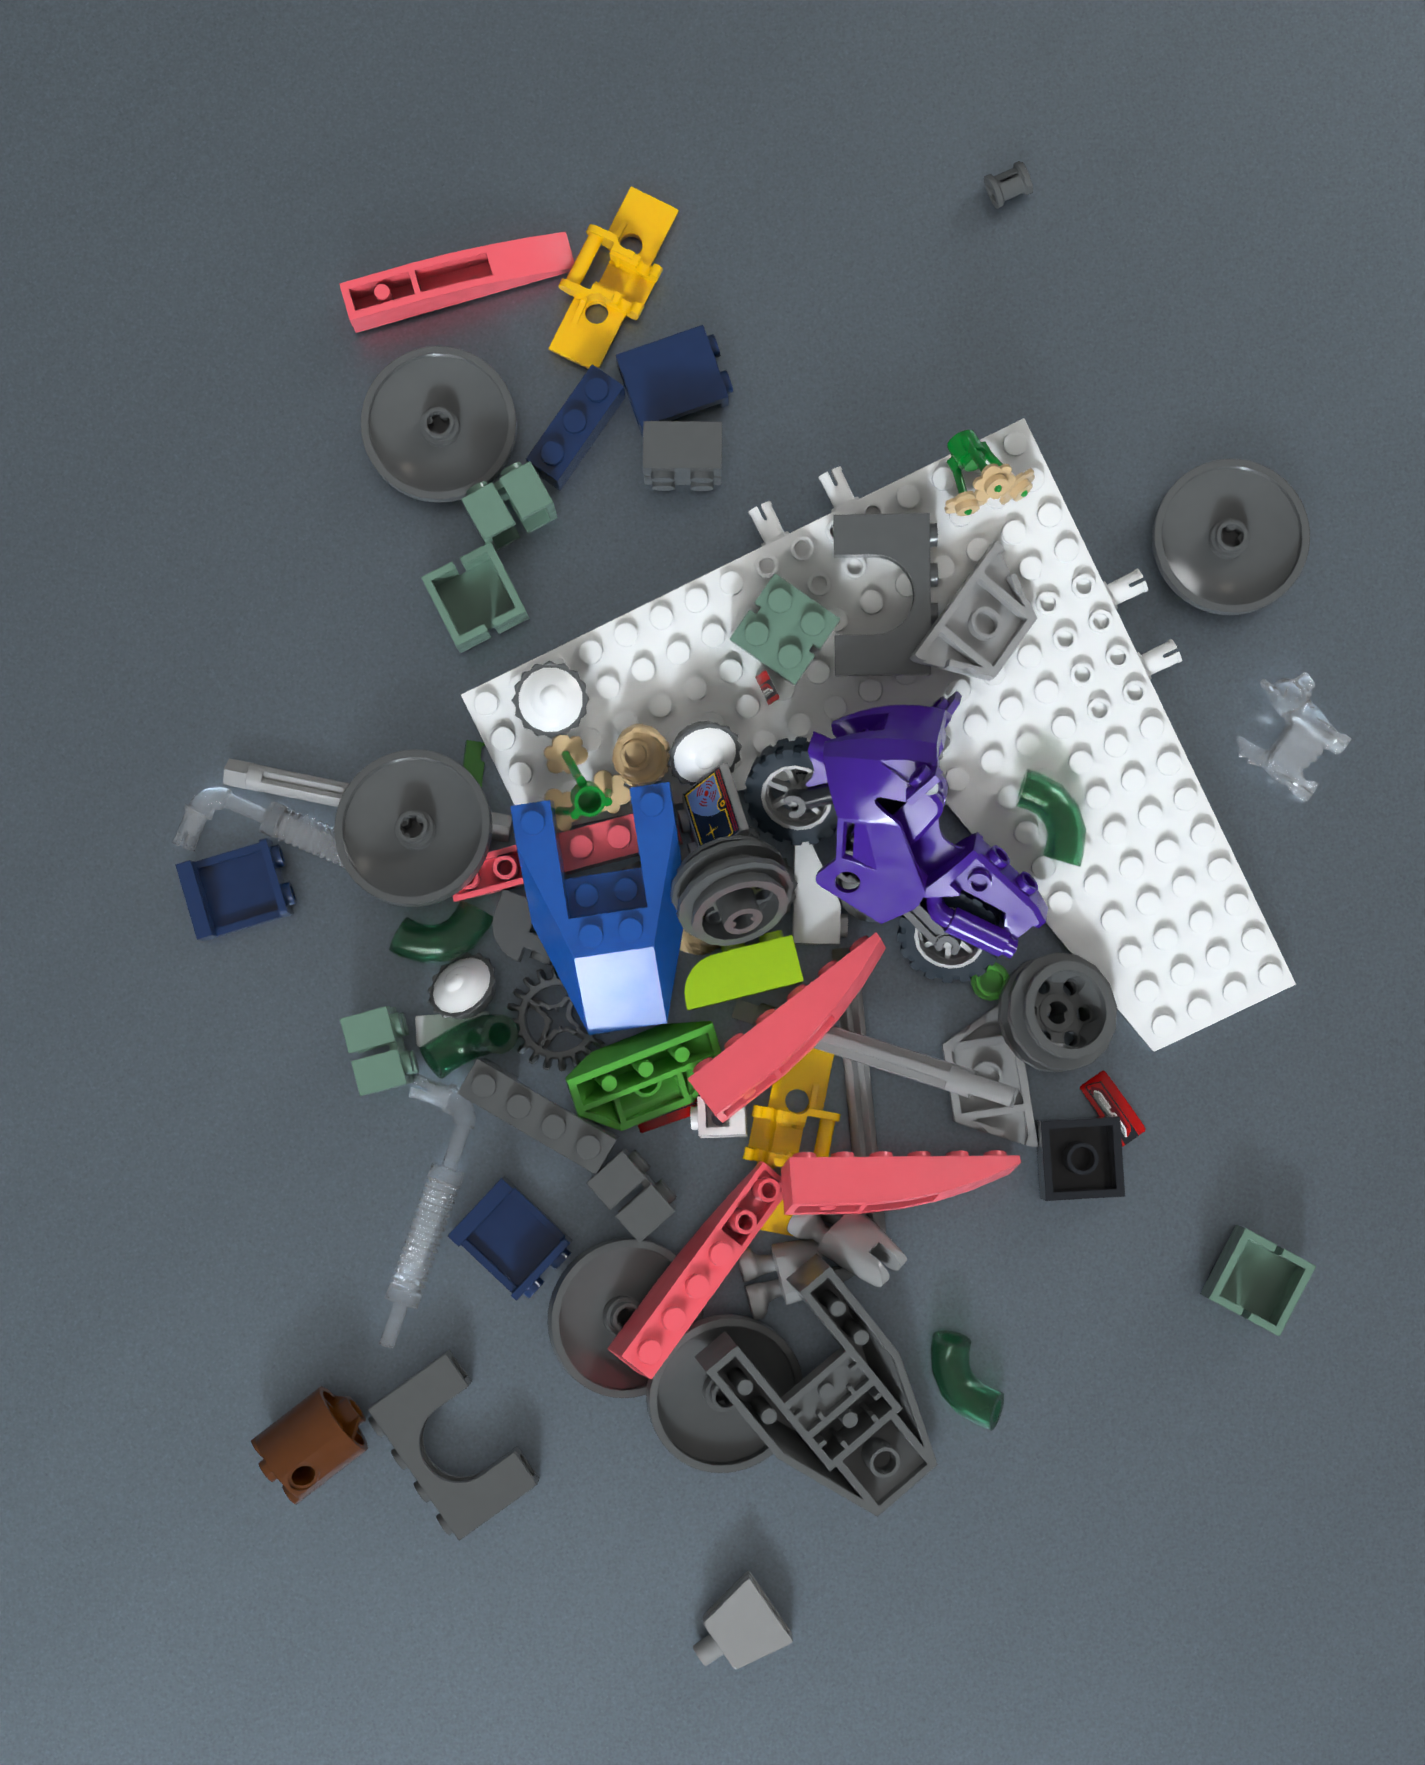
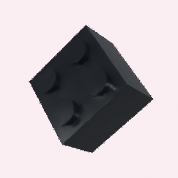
M1111 1115L1035 1120L1038 1141L1039 1193L1041 1199L1056 1201L1125 1197L1120 1117Z

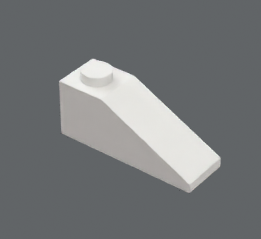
M809 841L802 842V845H794V879L798 883L794 890L796 899L793 901L792 936L794 944L840 945V937H847L848 914H841V904L837 896L816 883L817 872L823 866L813 845H810Z

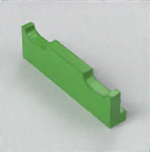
M466 740L463 767L470 772L482 787L485 762L481 760V749L485 744L484 742Z

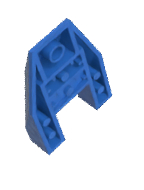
M670 782L629 788L641 861L640 868L565 879L554 801L546 800L510 806L532 925L589 1035L666 1024L668 1021L683 934V927L676 914L677 910L670 898L672 881L682 863Z

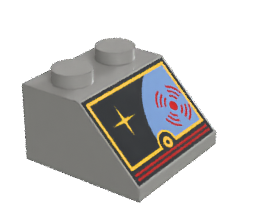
M728 763L717 766L682 794L683 810L677 811L681 832L683 834L689 832L692 843L687 844L689 854L699 846L720 837L733 835L749 836V827Z

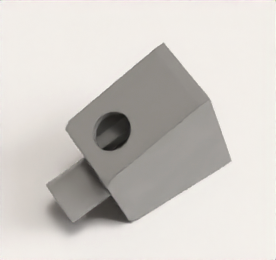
M747 1571L703 1615V1624L709 1635L693 1645V1649L704 1666L709 1665L724 1654L732 1667L739 1669L793 1642L791 1630L751 1572Z

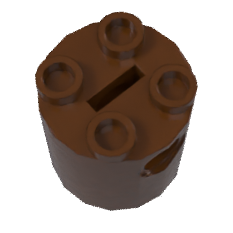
M321 1386L251 1440L254 1449L263 1458L258 1465L269 1481L274 1482L278 1479L283 1484L282 1488L286 1496L292 1503L297 1505L368 1449L367 1441L359 1428L366 1421V1418L360 1407L350 1396L334 1395L327 1388Z

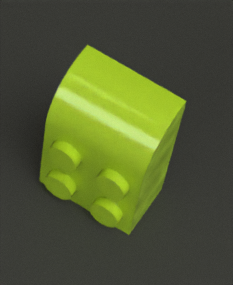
M777 930L758 937L760 943L745 946V943L720 946L721 953L702 959L689 973L684 991L687 1010L690 1011L802 983L804 980L793 936L784 937L782 930Z

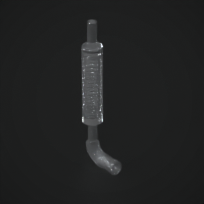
M219 786L204 789L195 795L189 804H185L183 808L185 810L184 816L175 838L172 840L173 844L177 846L182 845V848L195 852L207 819L211 821L215 810H223L225 807L260 822L259 832L273 838L278 837L279 841L285 840L286 844L292 843L293 847L298 846L300 850L305 849L307 853L312 851V855L317 856L319 854V858L326 857V861L332 860L333 864L339 863L340 867H344L336 848L334 826L330 828L329 824L323 825V822L320 820L316 823L315 818L309 820L308 815L303 816L301 812L296 814L294 809L289 811L287 806L272 801L268 808H264L231 794V789Z
M419 1073L416 1075L413 1084L427 1088V1091L411 1087L409 1097L441 1107L442 1112L453 1116V1123L456 1125L442 1165L432 1163L427 1176L430 1182L424 1184L427 1189L422 1190L424 1196L419 1199L422 1203L417 1204L419 1210L414 1213L417 1217L412 1219L414 1225L409 1227L412 1232L407 1233L410 1239H405L404 1241L407 1246H403L402 1250L405 1253H401L399 1256L402 1260L397 1261L399 1267L394 1270L397 1274L392 1276L394 1282H390L385 1296L387 1300L393 1302L379 1344L394 1349L408 1307L418 1309L423 1295L421 1289L426 1287L423 1282L428 1281L425 1275H430L431 1273L428 1268L433 1267L431 1261H435L436 1258L433 1254L438 1253L436 1247H439L441 1244L438 1240L443 1238L441 1233L446 1230L443 1227L448 1224L446 1218H450L448 1211L453 1210L450 1204H455L453 1197L458 1195L455 1190L460 1189L465 1175L456 1169L470 1129H475L476 1122L473 1103L457 1094L458 1085L453 1083L447 1085L424 1077Z

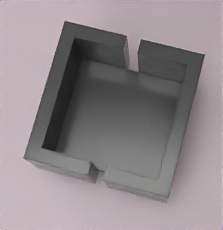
M643 421V474L645 485H652V489L659 491L674 490L675 485H691V490L710 491L714 489V485H721L722 422Z
M624 1148L600 1169L596 1175L591 1177L586 1184L609 1210L640 1183L642 1184L644 1189L623 1206L615 1216L638 1243H641L676 1211V1205L673 1201L677 1196L662 1179L655 1183L650 1178L647 1171L651 1166L636 1149L629 1153Z

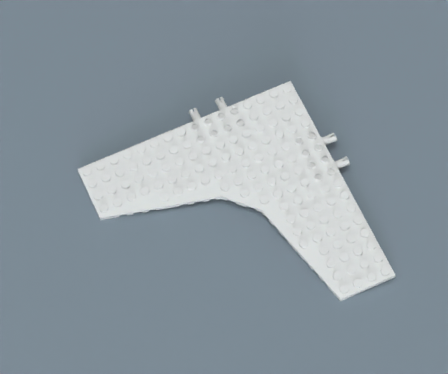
M1025 418L980 439V442L985 441L992 453L1003 464L1011 466V473L1014 476L1021 472L1024 473L1030 468L1034 470L1035 478L1031 482L1033 484L1032 489L1026 497L1017 502L1011 499L1008 503L1002 505L999 502L1000 498L992 499L990 497L987 503L979 506L980 509L974 514L958 516L956 513H945V502L959 494L953 472L947 464V460L952 457L951 454L860 499L859 497L854 498L841 466L831 470L837 486L833 484L828 471L818 477L834 507L831 510L832 513L789 533L788 531H783L771 501L761 504L767 520L763 519L756 506L748 511L764 541L761 544L762 547L461 694L514 805L544 801V794L549 789H558L562 793L566 791L571 792L576 785L572 774H568L564 770L560 773H552L548 770L546 765L548 759L544 756V749L552 745V739L545 735L536 736L532 730L524 728L522 720L515 716L516 707L512 702L516 694L514 685L521 681L522 673L530 671L534 664L543 665L548 661H552L555 664L565 663L570 670L578 671L580 679L586 683V693L589 697L586 705L587 714L581 718L579 727L571 729L567 735L570 738L572 736H579L582 739V746L586 748L588 758L584 763L577 766L586 781L594 782V776L600 770H607L612 776L619 774L615 770L612 761L613 749L621 732L633 724L652 726L665 737L666 741L669 742L670 749L678 733L686 726L695 722L710 721L722 726H729L730 730L738 735V742L742 745L739 751L741 760L735 764L734 772L731 773L736 790L740 791L746 789V779L756 757H759L762 750L770 744L774 747L778 740L788 738L789 741H795L796 737H805L810 742L814 731L834 739L836 737L832 733L831 723L844 716L888 705H921L931 707L940 697L944 696L948 699L953 693L958 691L962 695L961 702L945 728L946 735L950 738V745L943 752V758L939 761L940 769L943 771L942 775L948 783V795L945 804L971 834L978 832L991 847L994 845L1001 847L1007 853L1010 865L1019 873L1025 871L1035 879L1038 891L1048 906L1046 924L1071 954L1082 957L1100 970L1110 983L1117 1009L1153 1052L1296 985L1150 681L1152 674L1182 662L1180 652H1175L1165 658L1163 657L1164 654L1177 648L1172 639L1142 655L1136 652L1116 609H1118V604L1143 592H1148L1147 583L1143 581L1133 587H1129V584L1143 578L1138 568L1109 584L1102 581ZM962 469L967 491L975 492L976 489L972 484L974 479L981 476V471L977 469L973 472H966L965 469ZM930 513V523H937L938 528L937 547H930V563L938 564V587H930L931 603H938V617L989 546L996 541L1001 543L1005 550L1001 555L1011 575L1016 573L1022 585L1023 596L1030 602L1037 619L994 679L987 681L931 667L930 675L835 676V635H874L892 631L900 626L908 617L912 607L913 592L905 572L889 560L874 557L834 558V515ZM775 573L840 618L839 624L821 650L814 646L809 650L815 655V658L795 686L730 641V637L748 611L751 610L756 614L759 611V608L755 606V601ZM765 670H767L780 696L778 700L768 705L755 678ZM670 767L668 768V773L658 782L671 783L674 804L683 803L682 794L692 787L690 784H681L677 777L672 776ZM782 771L774 776V778L782 781L789 780L786 771ZM627 783L624 784V786H627L628 788L632 787ZM631 799L628 803L620 805V810L616 814H611L606 809L604 812L592 817L581 815L577 821L571 822L572 826L633 813Z

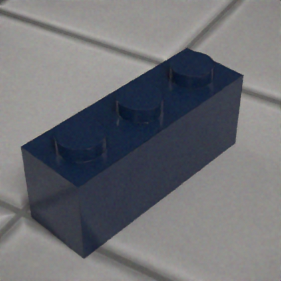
M593 364L590 366L526 458V462L531 461L539 477L561 491L626 398L624 386Z

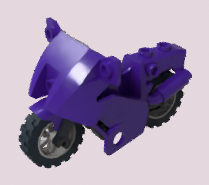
M958 691L953 693L948 699L944 696L940 697L931 707L921 705H888L844 716L831 723L832 733L836 737L834 739L814 731L810 742L805 737H796L795 741H789L788 738L778 740L774 747L770 744L763 749L761 755L757 756L754 760L745 783L744 800L745 803H749L747 811L751 819L757 820V827L762 832L766 833L768 831L773 834L772 838L779 842H783V839L791 841V845H802V842L808 841L810 845L819 843L822 837H831L837 829L836 858L817 872L816 883L880 924L901 916L897 932V940L901 942L900 951L904 958H909V965L914 970L918 971L920 969L925 972V977L932 980L935 977L940 978L943 983H953V980L959 979L961 983L967 982L976 974L980 977L987 972L989 964L991 966L994 965L1000 955L1012 958L1018 947L1019 940L1017 939L1033 926L1040 928L1046 923L1048 906L1038 891L1037 882L1029 873L1025 871L1019 873L1010 865V859L1001 847L997 845L991 847L978 832L962 839L956 844L948 841L941 832L939 817L946 803L948 783L942 775L943 771L940 769L939 761L943 758V752L950 745V738L946 735L945 728L961 702L962 695ZM782 771H786L790 783L774 778V776ZM771 787L784 791L786 794L775 799ZM787 804L790 807V810L786 809L782 805ZM808 809H811V810L813 811V812L805 813V811L808 810ZM838 876L847 883L860 884L853 889H844L837 884L836 877Z

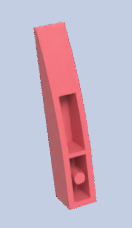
M559 232L452 252L339 283L349 320L355 332L358 333L568 273L575 261L566 232Z
M633 813L559 833L565 875L640 856ZM677 822L679 842H680V845H682V844H683V841H682L681 833H680L679 826H678V822ZM513 845L488 852L477 875L462 890L452 896L453 901L458 902L500 892L503 889L508 890L524 886L517 846Z
M877 932L870 937L866 935L859 938L849 948L850 953L839 961L832 960L819 970L818 978L807 986L802 984L793 989L786 998L788 1001L776 1010L772 1008L765 1011L755 1021L756 1026L745 1034H736L725 1043L724 1051L713 1059L708 1057L694 1067V1074L688 1078V1081L722 1123L786 1075L818 1044L839 1020L866 983L886 949Z
M962 1150L948 1152L945 1156H931L929 1151H915L907 1154V1156H893L892 1152L878 1151L869 1154V1157H855L853 1152L848 1151L833 1153L831 1157H816V1154L813 1152H799L789 1157L781 1168L784 1215L865 1214L900 1210L937 1202L974 1190L1009 1175L1021 1163L1020 1155H1007L1006 1151L1003 1150L988 1151L983 1156H969V1152Z
M760 1161L703 1223L653 1285L607 1348L611 1353L637 1373L652 1380L783 1199L782 1178L779 1174Z

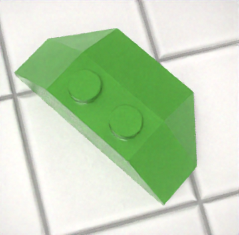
M711 1021L661 1024L592 1051L565 1077L576 1114L623 1131L691 1104L699 1094L688 1081V1078L694 1074L693 1069L698 1063L708 1057L715 1058L721 1053V1048L713 1023Z

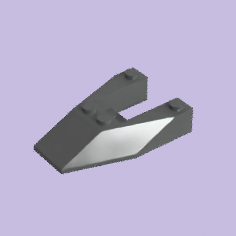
M816 1253L786 1280L840 1345L839 1349L781 1398L726 1331L699 1352L695 1358L779 1460L878 1517L938 1464L900 1353L833 1269Z

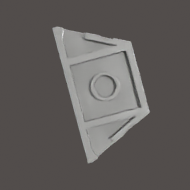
M996 541L989 546L909 657L911 661L987 681L994 679L1037 619L1030 602L1023 596L1022 585L1016 573L1011 575L1001 555L1005 551L1001 543Z
M996 1005L942 1044L944 1061L977 1071L978 1076L1018 1088L1016 1101L1012 1108L972 1094L968 1098L949 1092L953 1121L1020 1144L1038 1147L1026 1066L1004 1041L998 1022V1005Z

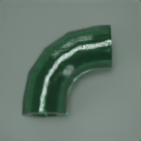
M1027 769L1019 789L1016 807L1029 810L1036 814L1044 823L1047 839L1043 856L1081 867L1087 829L1079 804L1061 783L1040 772Z
M462 900L453 914L440 924L426 925L406 917L397 929L389 951L399 957L423 964L451 961L474 948L490 928L493 916Z
M502 1014L481 1015L446 1030L421 1046L420 1051L433 1073L440 1079H443L461 1066L479 1057L491 1053L503 1054L510 1051L518 1039V1029L516 1023L508 1016Z
M943 1330L935 1332L931 1342V1372L940 1395L958 1415L982 1428L992 1431L996 1427L1002 1413L1004 1393L984 1385L974 1375L970 1366V1348L972 1343L970 1338L954 1331Z

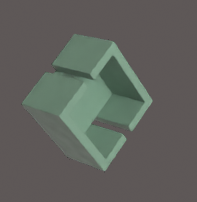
M531 461L524 465L521 462L509 465L501 471L502 477L499 478L500 480L489 484L487 481L479 482L466 491L468 496L461 499L485 544L491 542L496 552L521 538L514 526L516 523L504 504L505 501L509 500L527 534L558 518L553 500Z
M491 542L460 557L467 572L459 575L452 561L421 577L460 653L492 638L488 631L496 628L498 634L529 619Z
M775 573L755 601V606L759 608L757 614L751 610L748 611L730 637V641L795 686L815 658V655L809 650L812 646L821 650L839 624L840 618Z
M384 1006L340 1019L349 1054L357 1051L362 1053L387 1045L390 1047V1051L351 1061L360 1096L378 1093L415 1082L414 1074L419 1073V1067L414 1051H409L405 1048L403 1036L409 1035V1029L403 1012H397L396 1007Z
M1236 1225L1200 1294L1280 1337L1316 1265L1284 1248L1278 1247L1277 1244L1249 1229Z

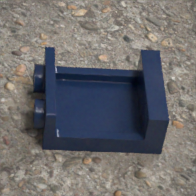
M703 325L615 355L617 367L642 436L643 421H671L720 404L721 408L729 405L728 394L733 392V387L727 371H719L715 358L721 355L714 334L707 336Z
M268 838L259 840V843L199 861L189 860L175 864L197 940L207 941L294 914L291 905L297 903L296 896L290 881L284 882L280 869L286 866L282 849L279 844L273 845V841Z
M505 1176L493 1186L448 1234V1237L458 1247L460 1245L463 1246L512 1293L511 1296L516 1301L523 1294L529 1299L545 1282L540 1275L550 1265L556 1270L572 1253L567 1249L572 1239Z

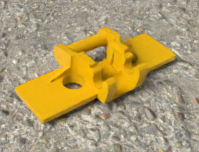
M631 186L609 230L589 224L586 230L588 237L567 278H562L558 285L562 291L573 296L574 299L549 346L550 351L587 369L592 364L598 369L600 368L625 317L627 316L637 321L655 283L663 271L660 265L653 264L679 212L678 209ZM635 237L642 243V249L638 254H635L634 251L623 248L620 245L625 238ZM602 243V246L610 251V261L600 281H595L591 289H587L581 286V283ZM595 304L604 306L608 311L607 318L598 324L590 322L586 318V311L590 306Z
M813 1048L786 1075L772 1085L768 1107L753 1104L751 1116L754 1118L748 1147L744 1148L742 1159L757 1161L756 1165L762 1161L773 1170L776 1167L783 1166L789 1157L799 1153L803 1129L808 1116L820 1118L813 1153L816 1154V1157H829L835 1121L839 1122L841 1116L839 1113L823 1110L834 1054ZM794 1089H800L808 1096V1105L801 1112L790 1111L785 1103L787 1094ZM783 1199L760 1230L793 1236L787 1231L788 1223L793 1215H784Z

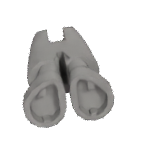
M866 1214L793 1215L787 1226V1231L795 1238L816 1241L819 1243L818 1252L851 1274L879 1288L890 1278L885 1266L897 1271L907 1262V1257L902 1250ZM823 1221L828 1222L833 1226L829 1228Z
M799 1239L771 1244L772 1254L757 1255L747 1247L738 1260L743 1282L754 1280L768 1273H778V1278L775 1280L744 1285L748 1305L754 1320L763 1319L767 1314L769 1303L776 1298L783 1296L786 1305L802 1300L786 1279L816 1253L821 1258L824 1257L818 1252L819 1243L812 1239ZM840 1266L831 1267L842 1282L854 1276Z

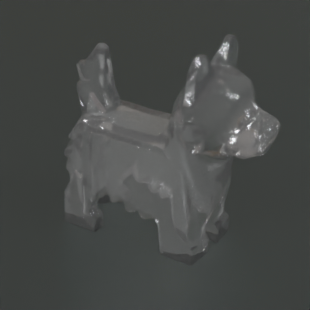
M1303 672L1293 679L1288 677L1281 678L1274 684L1263 678L1260 681V685L1268 694L1274 710L1284 719L1285 727L1268 750L1258 747L1240 736L1237 737L1236 742L1238 748L1241 749L1238 755L1239 757L1249 758L1248 764L1262 767L1271 779L1288 786L1292 794L1307 802L1319 784L1313 780H1305L1303 769L1308 768L1310 762H1316L1317 757L1323 754L1324 749L1338 755L1339 753L1341 754L1352 738L1344 733H1339L1322 711L1312 702L1311 695L1315 689V682L1307 672Z

